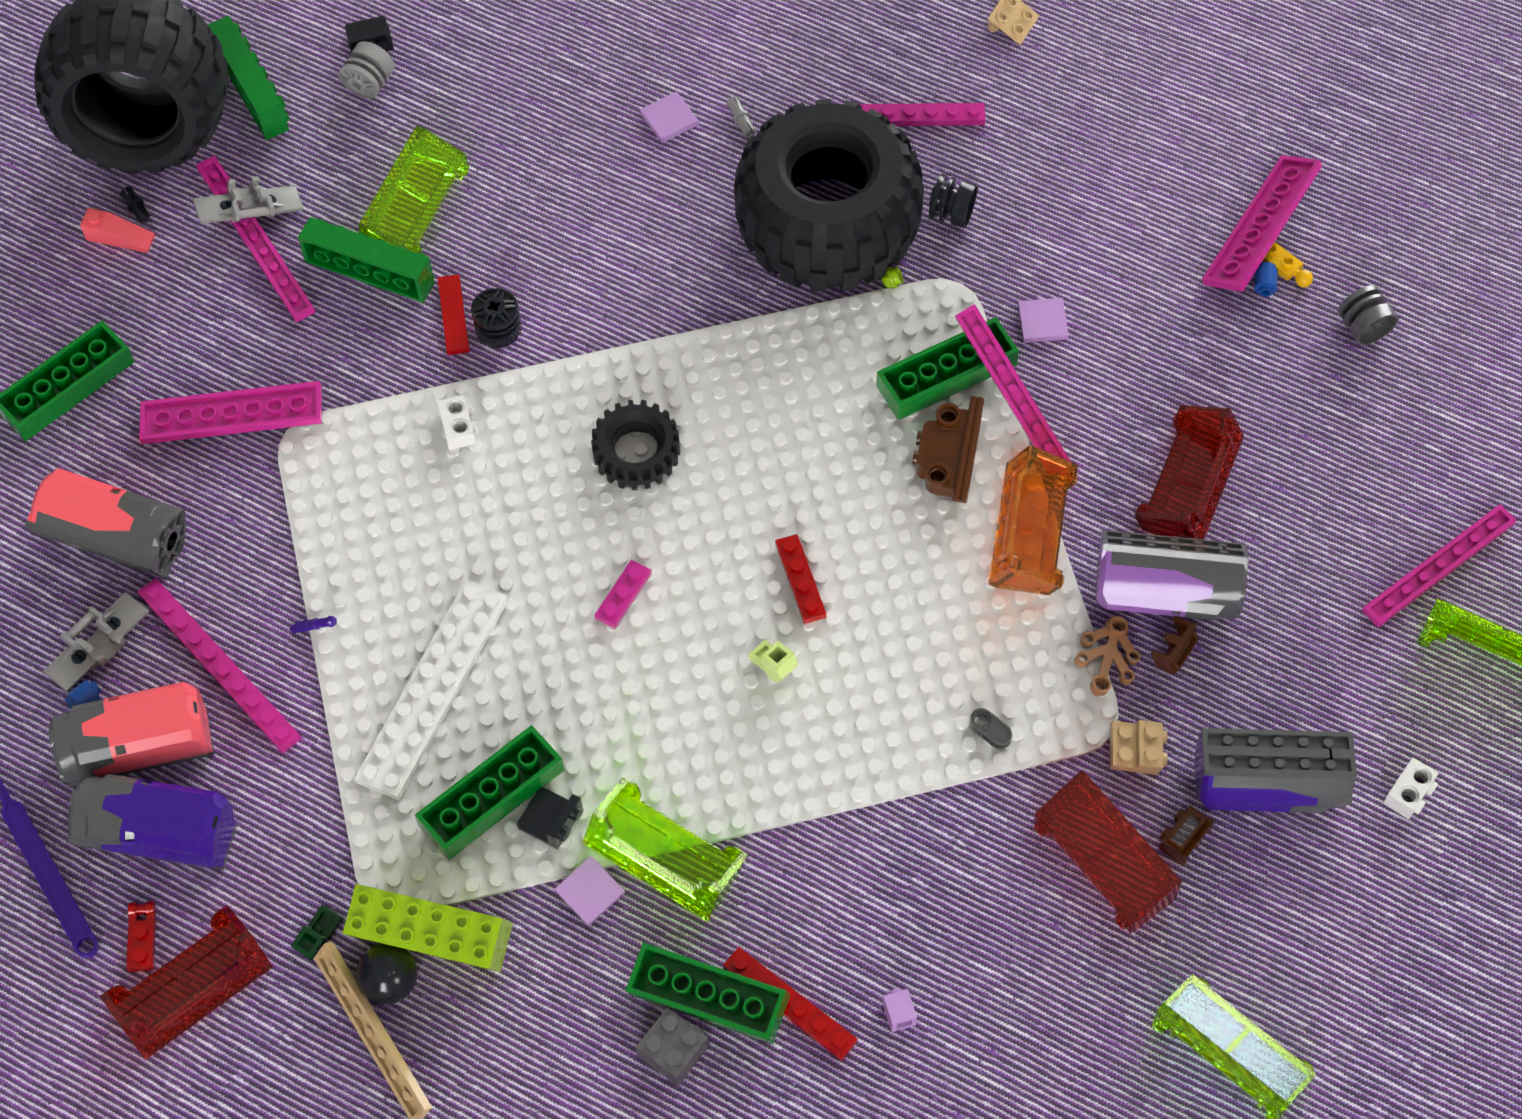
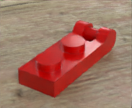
M146 901V904L130 902L128 903L126 969L128 972L154 970L155 901ZM139 914H146V920H138Z

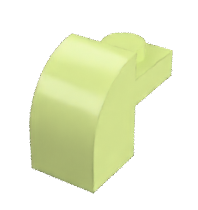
M764 640L748 654L750 661L765 671L768 679L775 683L782 681L798 665L795 653L779 641L772 645L767 640Z

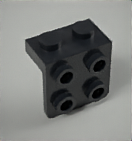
M384 16L345 25L351 52L357 43L362 41L376 44L385 51L394 50L390 30Z
M541 787L519 818L517 827L519 830L558 850L562 842L567 840L574 823L583 814L584 809L581 798L572 794L568 800L545 787Z

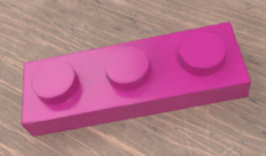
M630 560L595 613V619L616 629L651 576V569Z

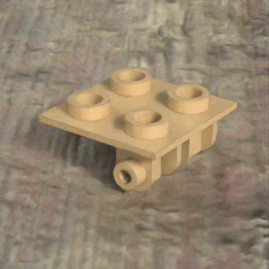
M1000 0L987 19L989 20L988 30L995 32L1000 29L1017 44L1021 45L1040 15L1021 0Z

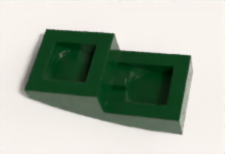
M321 904L309 925L302 927L291 947L312 960L324 943L330 940L344 918Z

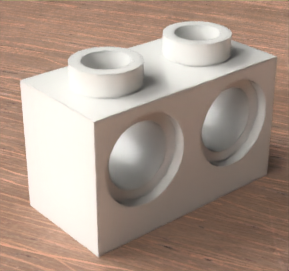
M464 395L437 401L449 450L475 445L474 435H478L475 421H470L469 416H474L471 403L465 402Z
M1412 757L1388 793L1383 804L1405 818L1410 819L1414 812L1416 814L1421 812L1426 804L1423 801L1425 795L1431 796L1436 789L1438 783L1435 782V779L1439 773ZM1414 778H1420L1424 783H1418ZM1402 796L1409 797L1412 802H1406Z

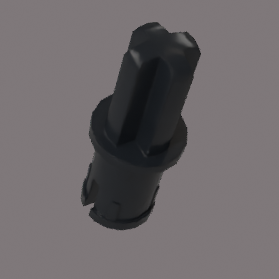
M130 186L125 187L128 194L122 189L120 195L127 203L128 210L133 212L139 222L149 221L150 214L145 208L143 200L138 198L133 188Z

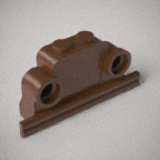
M971 396L968 410L960 409L953 403L940 405L936 411L937 421H927L923 426L922 432L918 431L916 445L920 446L919 451H914L912 465H917L916 473L919 478L925 479V487L931 494L952 497L954 502H967L981 426L983 397Z

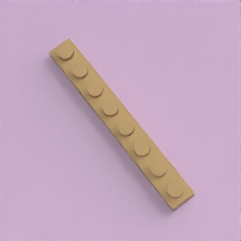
M333 941L324 943L314 957V960L408 1118L423 1119L432 1109L431 1104L368 999L359 989L356 979Z

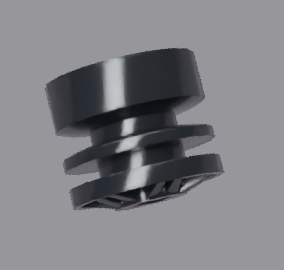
M941 174L930 196L929 219L935 220L939 214V221L944 222L948 214H951V225L966 228L976 202L978 183L963 180L959 188H956V177H951L948 182V176Z
M501 288L484 290L475 297L471 305V314L477 338L481 343L491 348H502L515 342L521 334L522 327L516 298L509 291Z

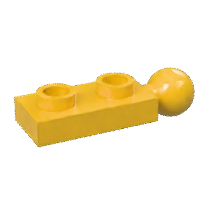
M1274 242L1262 262L1275 264L1278 274L1285 280L1289 281L1292 277H1295L1298 286L1302 288L1310 286L1313 282V275L1308 270H1302L1304 263Z

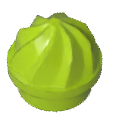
M888 267L885 276L881 277V282L887 288H897L900 284L904 283L899 267Z

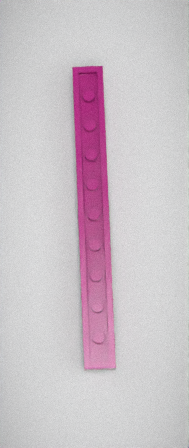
M215 155L196 164L199 174L213 195L228 194L227 183L230 178ZM251 217L233 222L232 225L294 321L298 322L316 313L313 305L257 219Z
M157 578L137 591L139 597L282 754L301 740L299 733Z

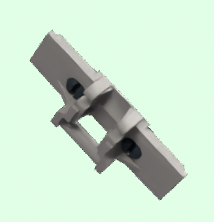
M258 176L251 177V184L247 188L236 189V181L232 179L228 180L227 183L228 194L192 199L200 224L232 220L233 223L244 218L259 216L270 218L274 217L275 214L303 210V205L295 185L264 189L262 186H259Z
M125 592L103 614L90 606L87 609L88 612L68 632L60 635V638L68 647L43 672L66 692L92 668L95 669L97 666L103 667L125 645V636L149 613L148 609ZM94 619H97L95 623L97 630L87 641L82 638H78L76 641L73 640Z

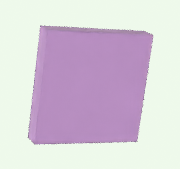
M677 91L640 109V114L661 143L699 125V120Z
M1063 298L1018 301L1023 343L1068 340L1069 334Z
M592 856L586 859L554 889L588 927L625 893V890Z

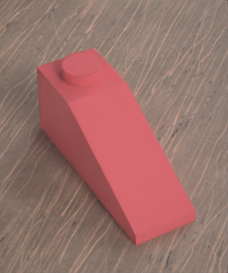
M87 208L80 224L87 241L148 253L155 237V233L110 212Z

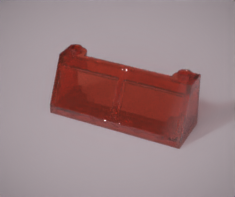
M1180 405L1177 414L1173 417V426L1177 431L1176 437L1149 504L1141 503L1135 511V518L1143 531L1154 535L1204 540L1242 444L1244 434L1231 408Z
M1083 770L1075 775L1035 813L1033 826L1037 833L1041 836L1053 837L1115 908V921L1123 930L1126 929L1130 934L1176 900L1182 884L1180 878Z
M228 905L212 916L210 925L213 930L132 989L128 991L126 987L117 985L100 995L102 1001L145 1060L273 967L252 934Z

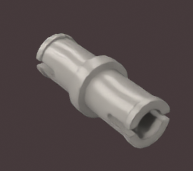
M738 96L729 98L726 104L733 114L734 123L739 125L745 138H748V134L749 137L754 136L756 129L749 119V112L744 110Z

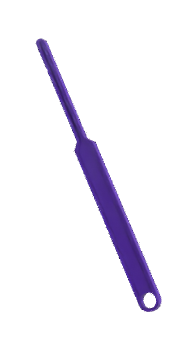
M0 779V799L3 803L1 815L75 951L82 958L93 957L99 950V943L22 803L11 799ZM93 940L94 947L90 952H80L79 947L83 941Z

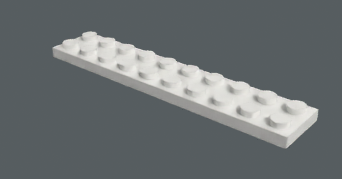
M465 579L354 778L356 783L398 801L400 800L508 603L507 595Z

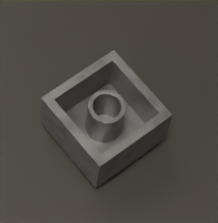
M667 1007L636 1046L637 1057L679 1086L708 1049L709 1039L708 1036Z

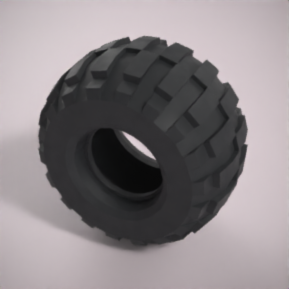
M75 0L71 5L67 3L59 10L44 33L34 70V88L40 114L44 115L48 127L60 143L69 144L68 147L72 149V153L83 160L88 158L97 162L96 166L107 170H110V168L121 169L124 173L138 174L139 171L148 170L151 174L163 172L165 168H170L171 165L177 167L193 158L199 147L204 149L211 140L222 118L228 87L226 58H223L222 45L219 39L193 8L187 10L183 7L181 0ZM121 72H125V73H129V74H134V75L143 77V78H145V79L134 78V77L125 75V74H123V73H121Z
M818 99L815 105L805 106L802 102L786 109L785 116L778 113L762 124L755 137L751 136L744 147L734 181L735 216L739 224V231L749 252L754 251L758 263L769 273L772 272L774 275L780 274L781 280L796 287H800L802 283L808 284L811 290L818 292H827V287H840V291L858 288L859 281L864 280L868 284L885 276L888 267H892L893 264L897 266L905 257L910 244L913 243L922 219L924 198L923 173L916 151H912L909 138L900 128L897 129L894 124H890L887 117L871 108L866 112L862 110V105H859V103L845 100L844 104H833L831 99ZM837 179L853 183L863 189L847 199L827 202L811 199L801 194L795 188L814 180Z

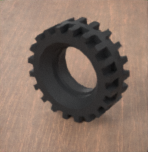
M628 400V405L622 407L619 402L615 404L614 411L611 412L609 409H606L604 411V419L598 418L596 420V429H592L591 445L594 463L598 465V471L601 476L606 474L607 481L611 484L614 480L618 481L619 488L624 489L625 485L628 484L631 485L632 490H637V485H644L645 489L651 488L650 483L656 481L658 485L662 483V476L664 474L670 477L672 466L677 467L680 441L676 422L674 419L670 420L669 412L666 409L660 412L659 405L656 403L649 407L646 400H641L640 405L633 404V400ZM643 432L654 437L657 442V450L651 458L644 462L632 463L618 457L615 453L616 442L620 437L628 433Z

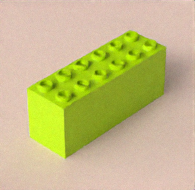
M355 884L342 934L501 972L513 923L495 916Z

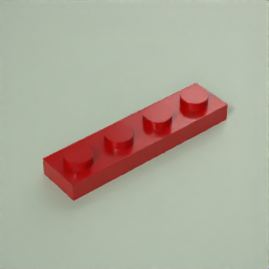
M798 534L775 540V546L803 624L826 618V611Z

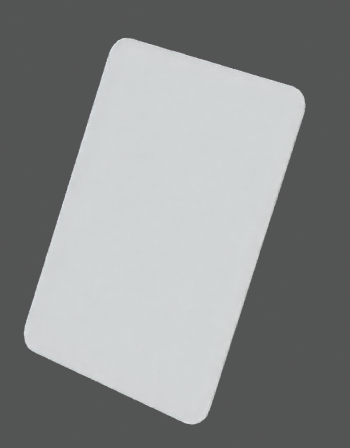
M944 278L927 279L899 285L897 288L876 290L322 411V424L297 426L287 429L278 446V464L307 620L334 616L337 619V624L333 627L310 630V636L355 877L358 884L450 906L567 878L590 856L606 869L1078 757L1101 748L1110 738V723L1118 721L1119 718L1117 698L1112 683L1110 690L1104 696H1095L1090 690L1091 681L1098 675L1102 656L1089 661L1087 666L1083 668L1078 667L1074 663V658L1079 651L1086 652L1099 647L1097 640L1090 648H1085L1080 644V638L1083 633L1087 631L1093 632V628L1027 435L993 379H986L900 420L896 418L876 387L877 371L962 333L963 330L955 316L972 305H976L984 320L987 321L983 306L975 293L962 283ZM464 395L465 402L471 403L474 415L469 416L470 421H475L478 435H474L476 444L449 450L437 401ZM971 396L983 397L981 426L967 502H954L952 497L931 494L925 487V479L919 478L916 473L917 465H912L914 451H919L920 446L916 445L918 431L922 432L923 426L927 421H937L936 411L940 405L953 403L960 409L968 410ZM628 400H633V404L640 405L641 400H646L649 407L656 403L659 405L660 412L666 409L669 412L670 420L674 419L676 422L680 441L677 467L672 466L670 477L665 474L662 476L663 482L659 485L656 481L650 483L651 488L645 489L644 485H637V490H632L631 485L628 484L625 485L624 489L619 488L618 481L614 480L612 484L609 483L606 474L601 476L598 471V465L594 463L591 445L592 429H596V420L598 418L604 419V411L606 409H609L611 412L614 411L615 404L619 402L622 407L628 405ZM643 432L628 433L620 437L615 445V453L618 457L632 463L644 462L651 458L657 450V442L654 437ZM798 534L826 611V618L803 624L775 546V540ZM630 560H633L651 569L652 574L617 628L614 629L596 620L595 613ZM465 579L507 595L508 603L400 800L398 801L356 783L354 780L356 774ZM1085 637L1086 641L1091 642L1089 638ZM764 640H767L772 645L779 641L795 653L797 667L779 683L768 679L766 672L749 659L748 654ZM1079 657L1081 661L1085 662L1083 657ZM985 708L1009 726L1012 731V739L1007 748L996 749L970 728V716L974 710ZM978 716L974 720L979 726H985L988 723L987 718L984 716ZM532 725L560 755L565 771L544 787L568 800L572 794L580 797L584 809L581 818L574 823L567 840L562 842L557 850L519 830L517 827V822L534 797L533 795L448 861L418 826L415 814Z

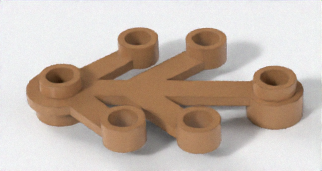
M1111 617L1106 621L1104 628L1093 632H1084L1080 638V644L1085 648H1090L1096 640L1108 637L1107 644L1086 652L1079 651L1074 658V663L1078 667L1083 668L1087 666L1089 661L1103 656L1098 675L1090 683V690L1095 696H1104L1111 688L1108 674L1112 660L1120 672L1119 681L1123 685H1130L1135 679L1134 672L1128 668L1127 664L1131 666L1136 665L1141 656L1127 637L1128 623L1123 617ZM1085 637L1089 638L1091 642L1086 641ZM1118 641L1126 652L1124 659L1116 647ZM1129 655L1134 656L1135 660L1131 659ZM1079 657H1083L1085 662L1081 661ZM1124 675H1128L1130 679H1126Z

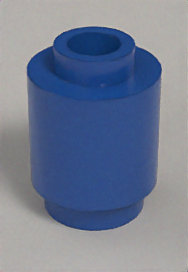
M1262 262L1255 272L1254 290L1261 296L1268 297L1277 291L1278 270L1275 264Z
M85 680L68 693L69 696L64 698V700L72 708L75 705L100 700L99 694L102 691L94 680L91 683Z

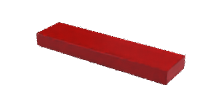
M460 275L437 277L447 355L470 352Z

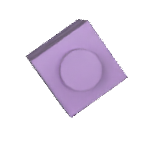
M900 988L888 991L883 996V1007L891 1031L894 1032L915 1026L917 1015L908 989L901 991Z

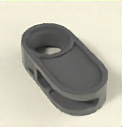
M978 708L972 712L969 724L970 728L996 749H1005L1010 745L1012 731L1008 725L985 708ZM978 716H984L987 718L988 723L985 726H979L974 720Z

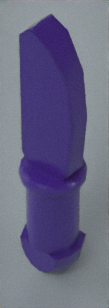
M328 616L320 619L304 620L293 624L289 629L292 633H298L314 629L318 630L323 627H333L337 624V619L334 616Z

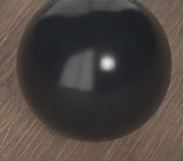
M382 943L368 949L358 962L356 968L358 987L369 1000L383 1005L397 1003L406 998L416 984V962L406 949Z

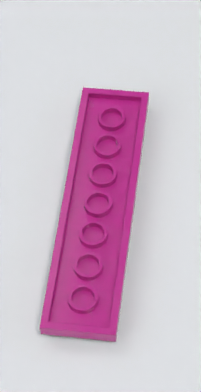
M1281 155L1203 276L1202 281L1205 286L1244 291L1322 168L1320 160Z
M320 381L140 401L139 440L141 444L322 424V385Z

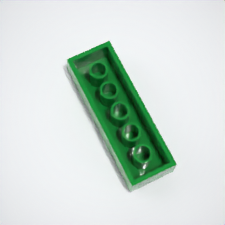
M229 15L208 24L207 27L211 28L213 34L217 36L222 45L223 58H226L228 77L265 140L288 131L287 121L290 119L286 110L283 109L286 107L281 95H276L277 90L273 81L267 80L268 74L264 66L258 65L259 59L255 51L251 52L249 50L251 47L246 36L242 37L240 35L242 31L237 22L233 23Z
M309 217L298 236L305 262L422 303L425 302L435 284L430 258L423 253H414L402 246H394L382 239L376 240L364 233H356L343 226H335L323 219Z
M997 317L986 321L1012 366H1017L1019 350ZM962 332L877 371L876 387L896 418L900 420L989 379L991 376L965 333Z
M101 320L0 393L1 417L26 442L132 365L135 361L129 347Z
M531 725L417 812L415 818L418 826L449 861L533 796L539 788L544 787L565 771L563 759Z
M644 942L625 990L632 997L664 1008L668 1007L673 1011L770 1044H774L790 998L786 990Z

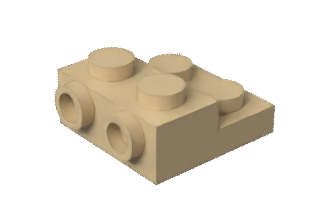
M1139 720L1137 723L1112 721L1110 723V769L1158 775L1163 767H1166L1168 761V754L1163 752V745L1166 744L1168 736L1167 730H1163V723Z

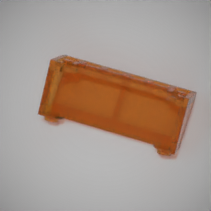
M1031 445L1006 463L988 585L996 588L1050 595L1062 587L1064 576L1062 570L1057 569L1067 490L1075 486L1078 480V464Z

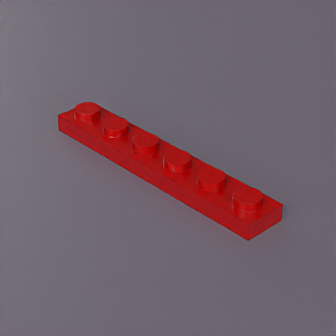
M740 947L723 964L724 970L786 990L790 998L783 1016L842 1061L858 1042L854 1035Z

